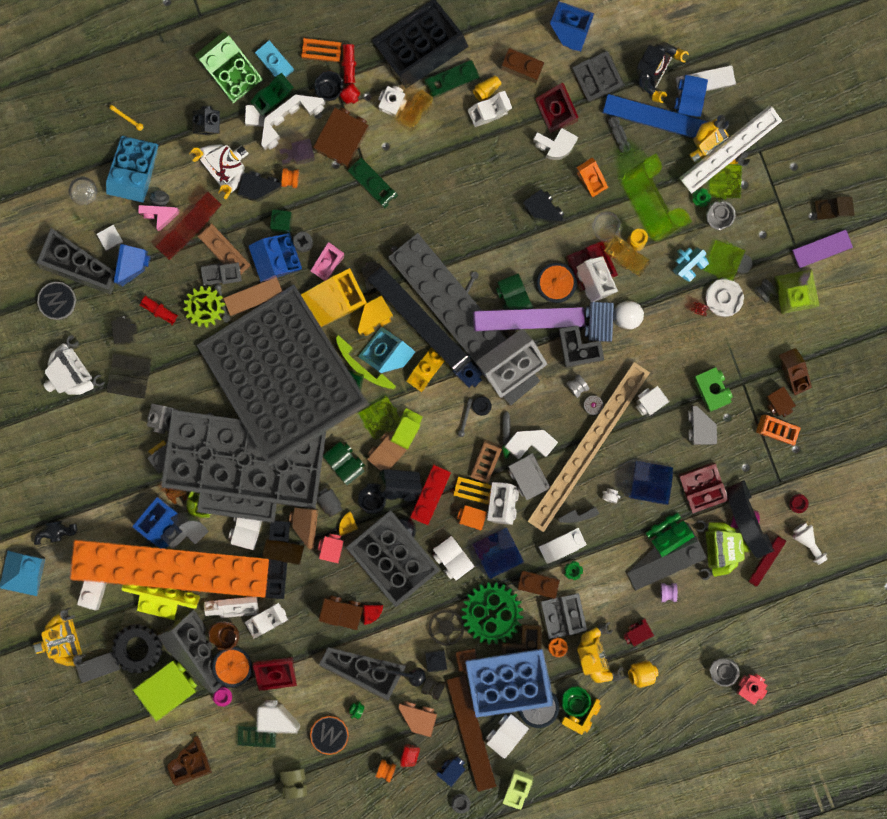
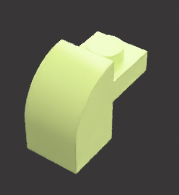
M515 769L503 804L521 810L533 782V775Z

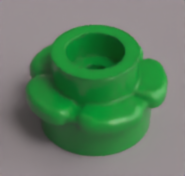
M701 188L694 191L693 203L700 207L707 206L708 202L711 201V195L708 194V190Z
M576 561L566 564L564 568L565 576L568 579L578 580L580 575L583 574L582 566Z
M360 701L351 704L348 710L351 719H359L362 716L365 706Z

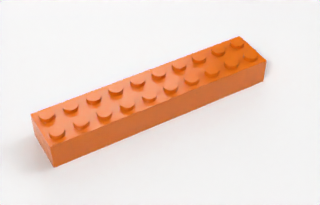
M74 540L70 579L265 598L269 559Z

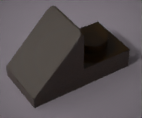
M835 197L834 199L814 201L816 221L855 216L852 197Z

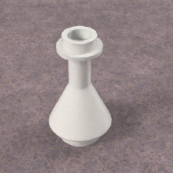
M804 522L793 530L795 533L793 539L811 550L815 556L814 563L819 565L828 559L826 557L827 553L822 554L815 544L812 525H807Z

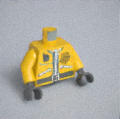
M724 115L718 116V120L714 119L703 123L699 128L696 137L693 139L698 149L689 154L695 164L729 138L726 132L729 121L724 122ZM744 151L729 164L739 163L741 166H747L750 159L743 158H747L748 153Z
M69 607L53 616L45 625V631L41 633L43 641L34 643V650L36 654L47 652L48 658L53 659L58 664L76 667L86 666L87 663H82L81 660L86 655L82 654L72 619L75 616H69L68 610L71 609Z
M610 622L600 623L598 628L584 633L577 648L584 674L590 676L596 683L612 680L619 681L626 677L620 676L619 672L624 670L623 668H618L611 672L609 670L600 635L613 632V630H607V625Z

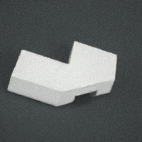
M545 430L516 432L504 447L517 459H520L530 446L535 448L544 457H547L558 442Z

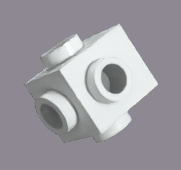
M388 86L386 91L382 90L378 99L381 101L378 107L379 110L396 118L399 111H403L407 103L403 89L397 86L392 88Z

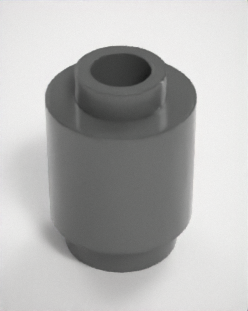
M325 488L318 493L317 502L329 517L343 510L340 506L342 504L333 489L328 490Z

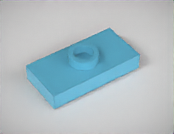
M270 41L255 52L275 77L280 73L287 77L294 71V68Z

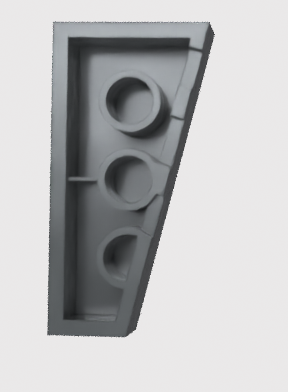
M50 229L37 261L39 268L111 295L115 286L114 278L116 272L90 256L83 249L74 245L67 238L58 234L54 229Z

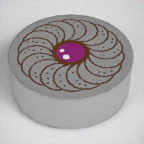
M589 396L584 401V409L588 414L596 415L603 409V402L598 396Z

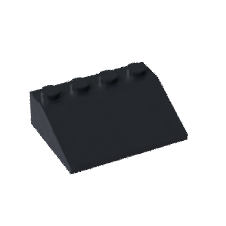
M436 0L429 1L372 40L405 89L469 47L463 33Z

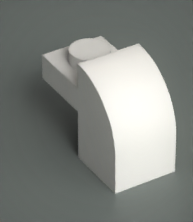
M502 91L489 100L476 103L468 109L474 126L477 127L508 114L512 106L506 92Z
M561 128L555 141L537 132L533 142L536 143L535 146L542 151L549 150L546 158L559 160L566 157L572 151L578 137Z
M576 528L539 546V549L546 563L549 564L579 550L587 544L579 528Z
M278 603L247 620L245 624L253 639L288 619L284 609Z

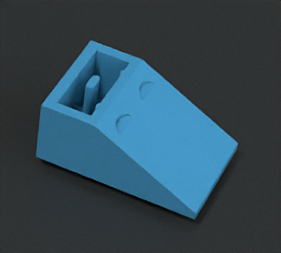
M121 136L106 180V194L144 203L159 144Z

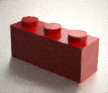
M433 465L410 518L429 525L451 472Z

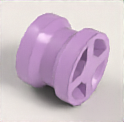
M661 583V602H666L667 600L677 602V583H672L671 585Z

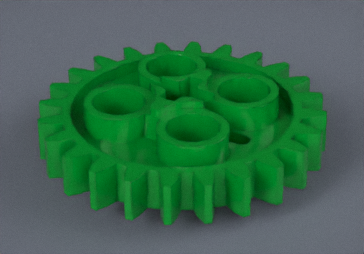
M487 582V588L480 584V591L473 588L475 594H467L470 601H464L467 608L461 609L466 612L462 619H467V622L463 625L470 626L467 632L471 633L474 631L473 638L475 639L480 636L481 643L484 639H487L488 645H490L491 640H494L495 644L498 645V639L500 638L505 643V636L512 639L511 632H518L515 626L522 625L518 622V619L524 618L522 615H519V612L524 609L517 606L521 601L514 600L517 594L511 596L512 589L510 588L505 591L504 584L501 588H498L497 582H495L494 587H491L490 583ZM493 594L498 595L500 598L497 605L489 603V597ZM506 602V606L496 612V618L490 617L479 625L478 622L489 614L488 610L490 608L495 610L502 603ZM477 606L484 608L485 612L481 617H476L473 613ZM503 610L511 612L509 620L501 619L500 614ZM488 622L496 624L494 632L486 631L485 625Z

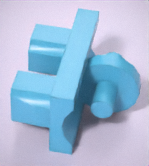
M698 247L693 251L688 248L685 252L679 249L677 251L679 257L675 260L678 265L672 271L675 275L690 282L696 276L691 270L695 264L701 270L709 264L705 257L707 253Z

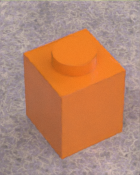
M465 505L464 509L460 508L457 519L460 520L459 524L482 531L487 512Z

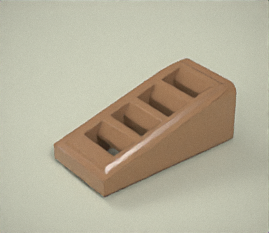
M484 439L470 477L488 484L502 446ZM486 447H487V448H489V449L495 450L496 453L494 454V453L489 452V451H487V450H485V449H486ZM482 456H489L493 458V461L483 458ZM480 462L490 465V469L479 465ZM477 469L487 472V476L476 472Z

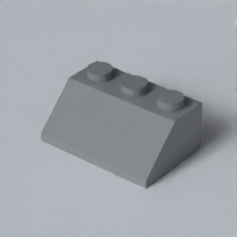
M523 328L476 361V364L500 398L548 365L534 341Z

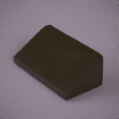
M266 538L262 558L300 565L304 546Z

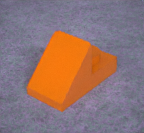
M593 157L576 167L578 177L592 198L608 188Z

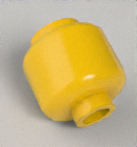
M647 660L634 663L628 671L629 680L632 685L638 688L652 685L658 676V669Z

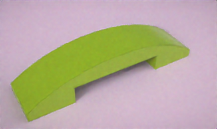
M339 335L336 337L337 344L344 358L357 373L364 374V379L382 388L390 390L396 388L383 374L377 379L349 355L353 348Z

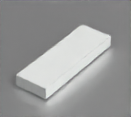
M732 65L689 74V76L708 79L706 91L736 85ZM684 76L676 77L677 88L680 78L683 79Z

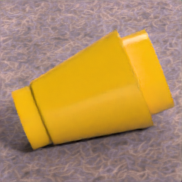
M494 75L475 85L473 94L480 102L488 100L501 85V81Z

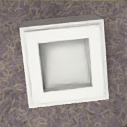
M246 105V126L264 127L266 114L261 116L254 106Z

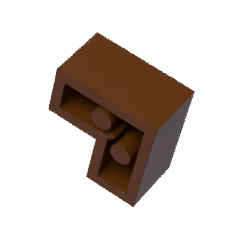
M334 595L324 599L319 622L358 630L363 611L360 602L349 600V603L342 602L341 597Z

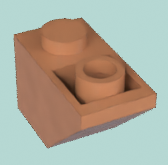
M404 701V704L400 703L399 710L411 731L431 737L437 716L434 709L426 706L420 709L415 707V703Z

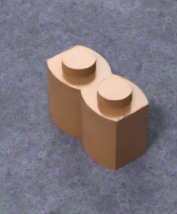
M393 430L391 433L386 432L380 439L382 443L379 447L374 446L367 454L369 456L367 460L380 471L391 469L407 451V449L391 442L394 434Z

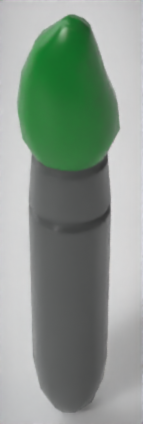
M505 411L503 414L502 451L504 458H508L511 452L504 446L510 440V415L508 411Z

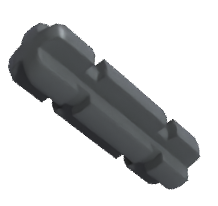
M618 117L610 118L608 123L610 128H613L612 132L617 143L620 144L621 152L626 153L630 151L631 145L627 142L622 126L619 125Z

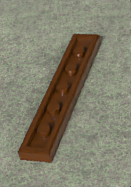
M461 675L447 679L477 790L480 792L497 787L479 722L475 716L466 676Z

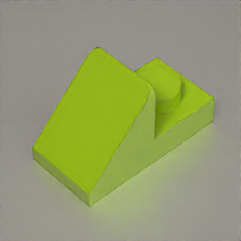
M406 408L391 438V442L408 450L421 426L420 422L423 416Z

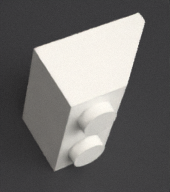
M603 256L587 260L576 267L578 277L586 288V296L591 302L599 301L618 292Z

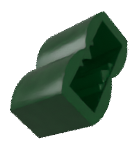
M519 273L497 282L498 286L495 289L499 298L503 297L505 304L502 305L504 310L533 309Z
M340 441L325 453L323 457L343 482L349 485L364 472L363 467L365 465L359 457L355 459L351 455L353 450L346 442L342 444Z

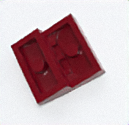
M603 241L565 257L569 267L576 275L580 292L586 288L578 277L576 267L587 260L603 256L612 278L618 276Z
M715 462L679 474L692 513L729 501Z

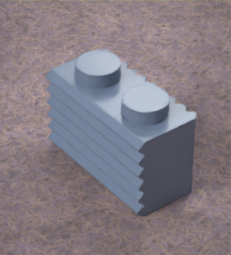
M590 302V307L586 306V318H589V326H585V337H588V342H612L614 303Z

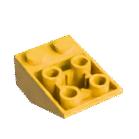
M350 268L301 294L320 327L344 317L367 304Z

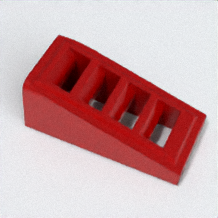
M405 744L400 765L403 767L415 766L420 748Z

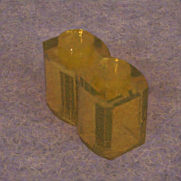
M424 90L418 91L414 95L411 105L403 110L400 116V125L410 132L414 131L420 125L422 116L426 115L432 108L433 97Z

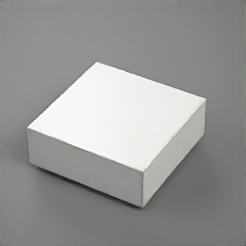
M114 225L97 233L106 251L123 243Z

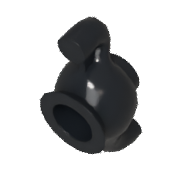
M62 521L45 523L46 527L35 535L34 545L41 544L42 538L50 539V542L62 541L63 536H74L77 533V524H70L69 527H65L61 524Z

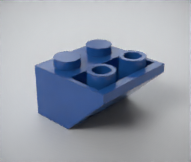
M290 233L264 238L249 245L260 282L302 270Z
M157 497L132 527L159 548L167 549L169 545L160 536L174 524L170 518L178 514V512L162 498Z

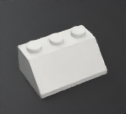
M266 700L265 703L258 707L257 731L297 733L300 729V723L282 704H278V700Z

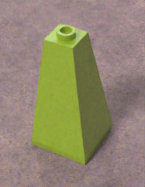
M812 269L774 276L782 314L820 307Z

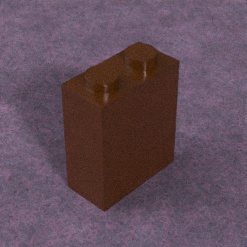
M342 107L340 109L334 108L313 147L314 151L348 168L369 130V125L366 124L367 121L359 116L357 118L350 116V112Z

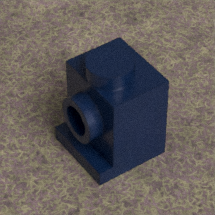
M471 362L458 373L453 370V373L468 388L471 386L475 388L482 381L480 377L483 374ZM466 371H472L473 376L470 378L466 377Z
M456 755L451 761L448 759L441 767L443 771L438 770L436 775L452 787L466 770L465 762Z

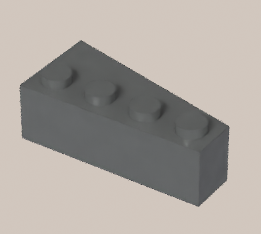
M333 648L327 649L319 664L320 667L385 701L389 700L401 676L373 669L369 670L368 666L403 672L406 667Z

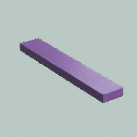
M584 307L474 311V331L585 327Z

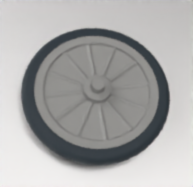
M552 692V706L519 711L522 720L534 728H544L551 725L559 713V702L555 694Z

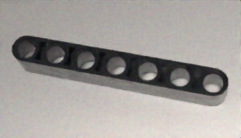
M380 264L366 276V279L456 373L471 361L461 348Z

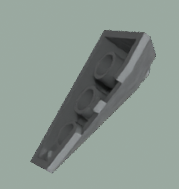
M694 534V538L664 557H661L655 547L627 573L635 591L707 559L696 535Z
M193 609L169 624L158 637L167 651L213 694L222 685L215 679L212 673L214 658L211 649L213 647L210 642L208 643L204 633L206 632L205 625Z

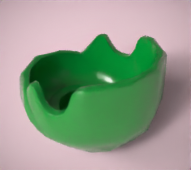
M579 686L570 687L563 693L562 707L568 715L582 717L589 711L591 698L585 689Z

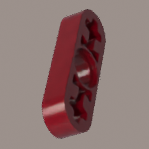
M777 535L771 544L774 552L762 557L748 580L750 584L755 587L760 584L785 545V539Z

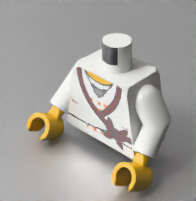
M217 144L208 145L200 149L193 148L189 152V154L194 153L197 156L192 161L196 162L200 159L221 187L218 194L221 191L225 192L224 199H227L230 193L241 185L245 167L240 160L249 154L242 145L234 151L228 145Z

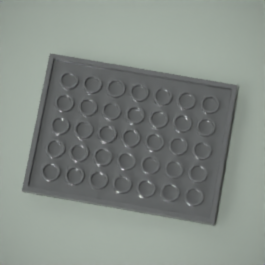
M292 285L197 345L269 467L369 405L295 285Z

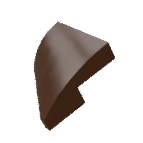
M199 736L194 737L192 743L167 765L172 784L175 786L212 773Z

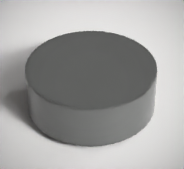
M745 254L736 256L732 263L733 269L740 274L747 273L752 267L751 258Z

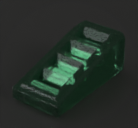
M238 726V746L276 748L277 732H270V742H266L267 732L260 731L263 732L262 742H259V731H257L256 726ZM244 731H248L247 742L243 741ZM251 731H255V742H251Z

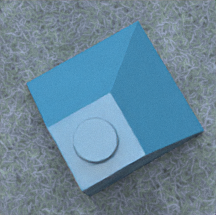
M7 551L0 588L37 596L45 558Z

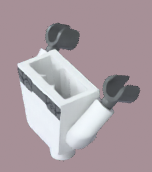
M69 336L66 344H61L50 354L47 363L48 368L45 370L49 380L44 383V387L48 392L56 389L58 393L66 392L68 395H80L92 390L94 386L101 387L105 383H96V379L102 375H97L93 381H90L92 379L91 375L72 349L78 347L79 341L75 344L69 343L74 336Z

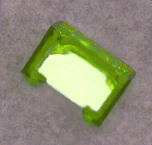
M657 153L646 158L628 171L622 178V184L650 238L654 241H662L687 228L692 223V220L683 208L669 211L657 189L653 177L659 174L662 169Z

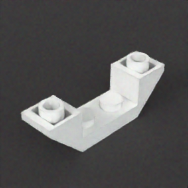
M294 95L265 117L261 143L264 150L268 148L271 150L279 143L280 137L272 128L273 125L278 126L285 120L283 117L298 111L300 104H302L310 116L312 114H319L324 109L325 101L323 98Z

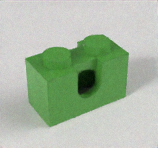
M713 368L693 377L708 412L732 403L731 398L733 396L729 387L725 388L722 381L725 378L721 370L718 371L717 368ZM711 384L719 386L718 394L710 392Z

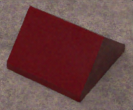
M560 83L535 98L550 133L578 121L579 117L564 83Z
M293 656L253 662L259 691L297 686Z

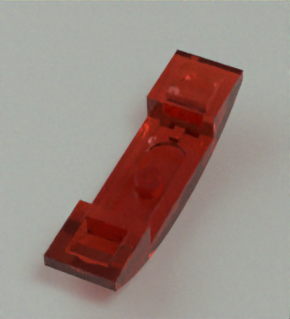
M207 192L173 231L168 233L159 242L156 248L167 259L171 260L208 223L222 204L212 194Z

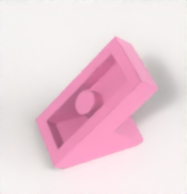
M139 205L138 213L143 215L144 219H155V216H157V230L160 231L179 214V209L175 207Z
M328 243L311 269V272L324 281L328 280L337 265L344 259V253L331 243Z

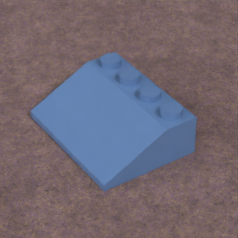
M543 649L466 661L476 717L553 705L551 684Z

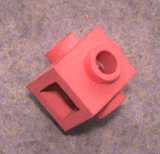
M756 673L754 676L748 674V676L744 675L738 684L740 688L736 693L755 705L758 699L762 700L767 693V685L763 683L765 679ZM755 685V689L751 691V686Z

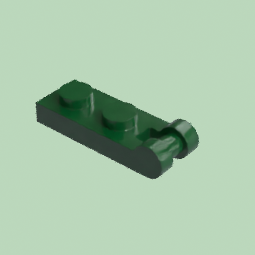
M470 60L434 77H430L423 82L426 87L428 86L430 90L429 95L433 99L477 80L480 76L473 60ZM440 81L442 87L437 89L435 83Z
M362 158L348 170L355 180L384 209L392 199L395 200L399 196ZM385 190L387 194L382 198L379 194Z

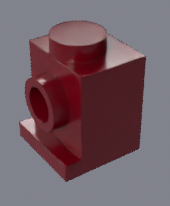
M645 618L640 620L641 624L636 622L627 627L628 631L623 634V637L628 645L631 643L635 647L654 636Z

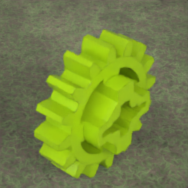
M200 286V291L194 288L193 295L187 294L190 298L189 301L184 300L188 307L183 308V310L189 312L186 318L192 317L191 323L198 322V327L200 328L202 324L209 328V323L215 326L216 319L222 320L219 315L225 314L221 307L226 305L225 303H220L223 296L217 297L218 291L215 290L212 293L211 287L204 290V287ZM200 295H208L204 299L198 298ZM215 300L217 303V311L213 310V303L215 302ZM198 302H200L201 304L208 303L207 307L211 312H209L208 310H203L201 312L202 307L200 306V304H198ZM193 303L196 305L195 314L192 311ZM206 315H210V316H211L210 319H206V320H202V319H201L203 316H206Z

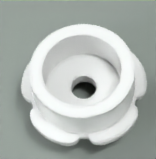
M607 488V491L602 492V499L607 502L617 504L618 498H621L618 495V491Z

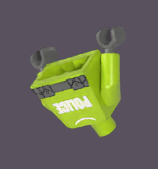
M702 520L696 522L704 524L702 530L696 529L698 532H704L706 529L709 530L706 532L708 564L712 570L702 568L700 572L707 571L709 575L701 579L707 580L712 575L717 577L730 574L738 567L739 562L744 561V552L751 551L746 542L743 541L741 533H736L735 529L723 522H709V524H706Z

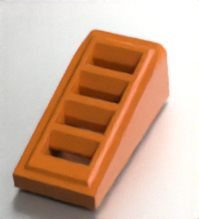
M762 415L756 433L795 446L800 427L769 415ZM777 424L776 429H775V432H774V434H773L772 431H773L774 425ZM782 426H784L782 436H779ZM789 429H792L790 437L787 439Z

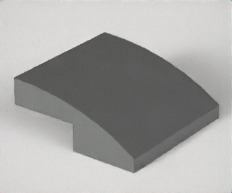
M609 51L572 67L588 102L625 85Z
M579 593L539 602L547 639L587 631Z

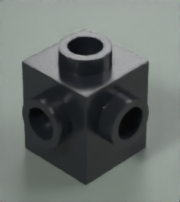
M201 106L200 110L193 111V134L206 136L220 134V111L212 110L211 106Z

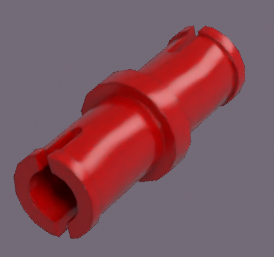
M354 44L342 45L343 62H341V66L344 72L343 83L354 84L356 83Z
M146 295L139 305L153 313L154 317H160L171 325L175 323L178 315L165 308L164 304H158Z

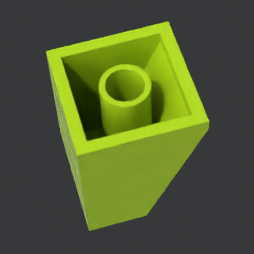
M175 660L133 690L156 722L198 691L196 689L198 685L192 677L188 678L184 673L186 671L185 667Z

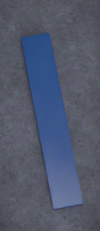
M610 94L607 96L603 114L617 116L621 119L693 139L696 137L701 125L707 122Z

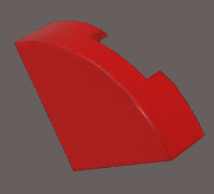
M364 605V625L371 624L380 617L383 605Z

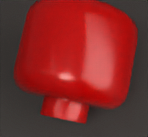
M353 83L348 84L342 89L340 97L345 104H355L359 100L360 91Z

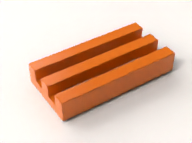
M304 38L302 58L340 63L342 43ZM307 44L337 47V50L309 47ZM314 51L336 54V57L306 54V52Z

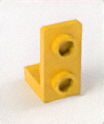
M431 347L406 382L422 393L445 361Z
M597 698L594 700L582 724H579L580 720L573 716H569V718L564 716L561 724L581 735L584 731L587 733L592 725L590 720L593 714L597 715L601 708L600 700Z

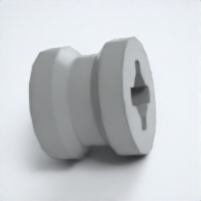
M579 374L575 376L573 381L566 383L576 398L583 391L589 390L588 385Z

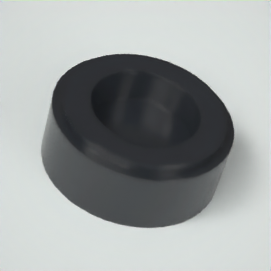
M478 397L473 402V411L479 416H485L491 411L492 404L488 398Z

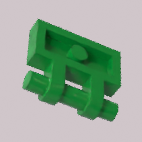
M678 512L672 516L665 517L666 520L658 525L654 524L649 531L645 532L649 539L656 535L657 538L651 542L661 557H664L695 537L684 520L676 524L677 521L682 519ZM669 526L671 527V529L667 530L663 534L661 533V531H663L664 529L668 528Z

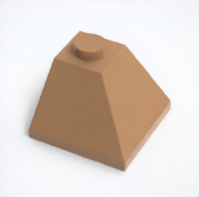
M294 508V511H290L289 522L293 523V529L307 548L314 549L318 510Z

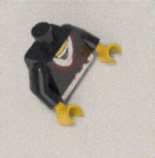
M664 41L655 44V46L649 45L637 66L639 86L649 95H652L654 102L664 103L661 101V96L667 97L666 92L656 91V87L672 56L678 61L686 62L682 60V56L684 53L689 55L687 51L677 49Z

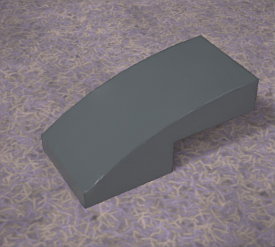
M239 262L201 265L204 286L242 281Z
M594 507L578 516L576 510H573L558 518V521L561 523L583 521L598 515L599 512Z
M114 652L82 662L87 663L86 666L76 667L80 682L84 683L120 670L116 659L113 658L112 654Z

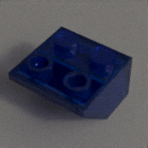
M635 461L629 499L669 505L673 467Z
M507 527L472 544L489 579L524 563Z

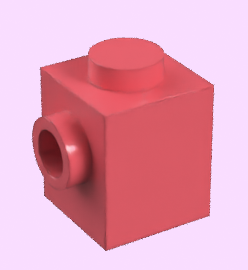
M330 534L329 537L325 536L324 540L320 539L318 551H321L319 559L339 563L344 541L340 540L341 536Z

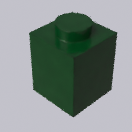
M272 209L271 231L291 233L292 212Z

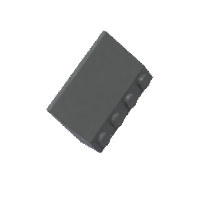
M392 511L388 512L346 547L395 607L440 571Z

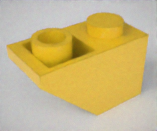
M382 295L365 304L358 328L360 335L364 334L367 336L375 331L374 327L378 325L383 327L392 322L390 318L393 317V314Z

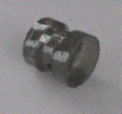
M428 675L420 693L424 695L429 694L438 701L446 683L442 681L437 682Z

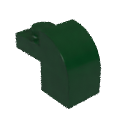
M280 73L269 86L260 90L250 102L261 116H264L283 103L290 96L289 93L294 87Z

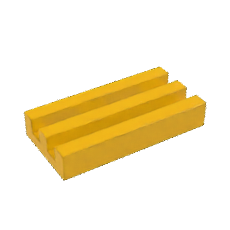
M458 477L454 496L489 505L491 490L488 493L461 486L460 483L465 482L491 489L492 485ZM461 489L488 496V500L458 493V491Z

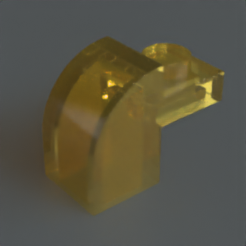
M616 235L604 250L618 265L638 277L642 275L650 264L648 258L635 251L630 244Z

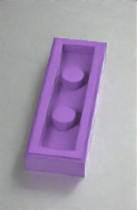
M844 230L792 250L798 268H802L849 250L853 246L847 231Z

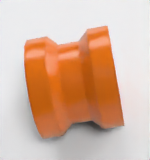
M283 168L282 187L292 186L297 188L299 169L291 171Z
M557 637L549 642L548 650L553 656L562 657L566 654L568 646L564 639Z
M382 759L376 778H384L386 782L390 783L396 764H388L386 760Z

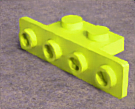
M123 584L121 589L125 592L140 595L137 611L172 620L176 617L178 605L196 609L200 600L199 595L176 589Z

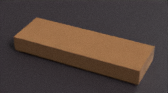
M212 223L198 236L222 263L239 262L241 275L251 266Z
M276 277L223 299L230 316L264 304L283 291Z

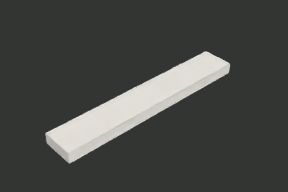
M769 105L683 174L680 180L692 194L782 122L781 118L773 107Z

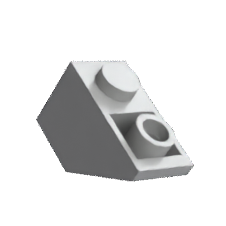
M692 406L691 410H688V422H692V429L688 431L689 441H692V445H716L717 425L698 406Z

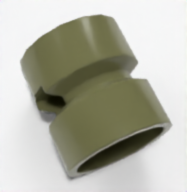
M304 768L280 771L281 783L284 784L282 787L283 799L300 798L308 795L307 785L303 783L306 779Z

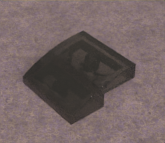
M114 352L107 392L145 399L152 359Z

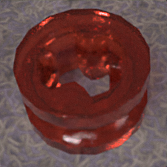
M693 302L694 308H691V312L707 317L706 311L710 307Z

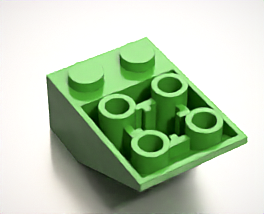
M222 32L195 54L199 62L233 103L263 80L226 32Z

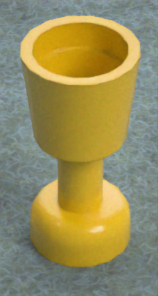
M643 229L634 230L627 238L628 247L633 251H640L648 240V234Z

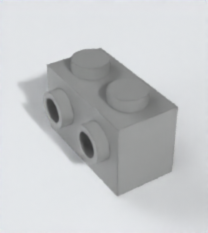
M533 453L509 465L510 476L513 480L516 479L519 485V493L522 497L525 496L526 500L546 491L550 487Z

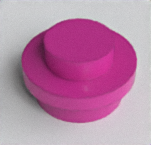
M220 687L213 693V701L218 706H227L232 701V693L228 688Z

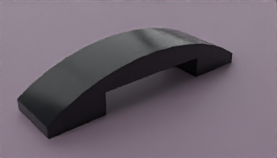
M745 480L728 487V497L733 516L751 552L757 559L774 552L767 533L763 534L749 499L752 497Z
M270 522L269 540L289 543L290 522ZM269 559L265 598H285L287 562Z

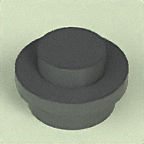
M158 190L150 195V200L153 206L165 207L169 202V195L164 191Z
M458 794L452 799L451 805L455 812L462 814L470 809L471 802L468 796Z

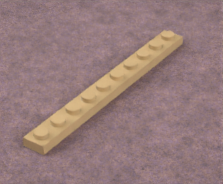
M635 362L632 364L527 522L542 532L545 531L650 372Z

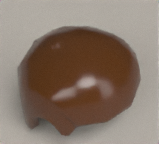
M217 622L211 626L208 632L209 642L213 643L219 650H231L236 647L240 639L238 628L231 622Z

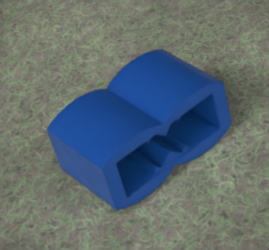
M684 75L683 79L680 78L678 90H681L680 97H676L674 104L677 114L701 117L708 79Z

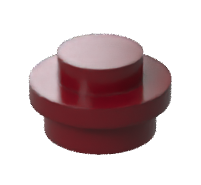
M796 494L791 497L789 506L793 512L803 513L807 510L809 502L804 495Z

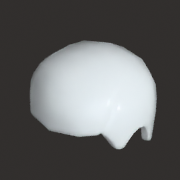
M623 301L617 304L613 310L614 322L623 329H634L639 327L643 321L644 311L636 302Z

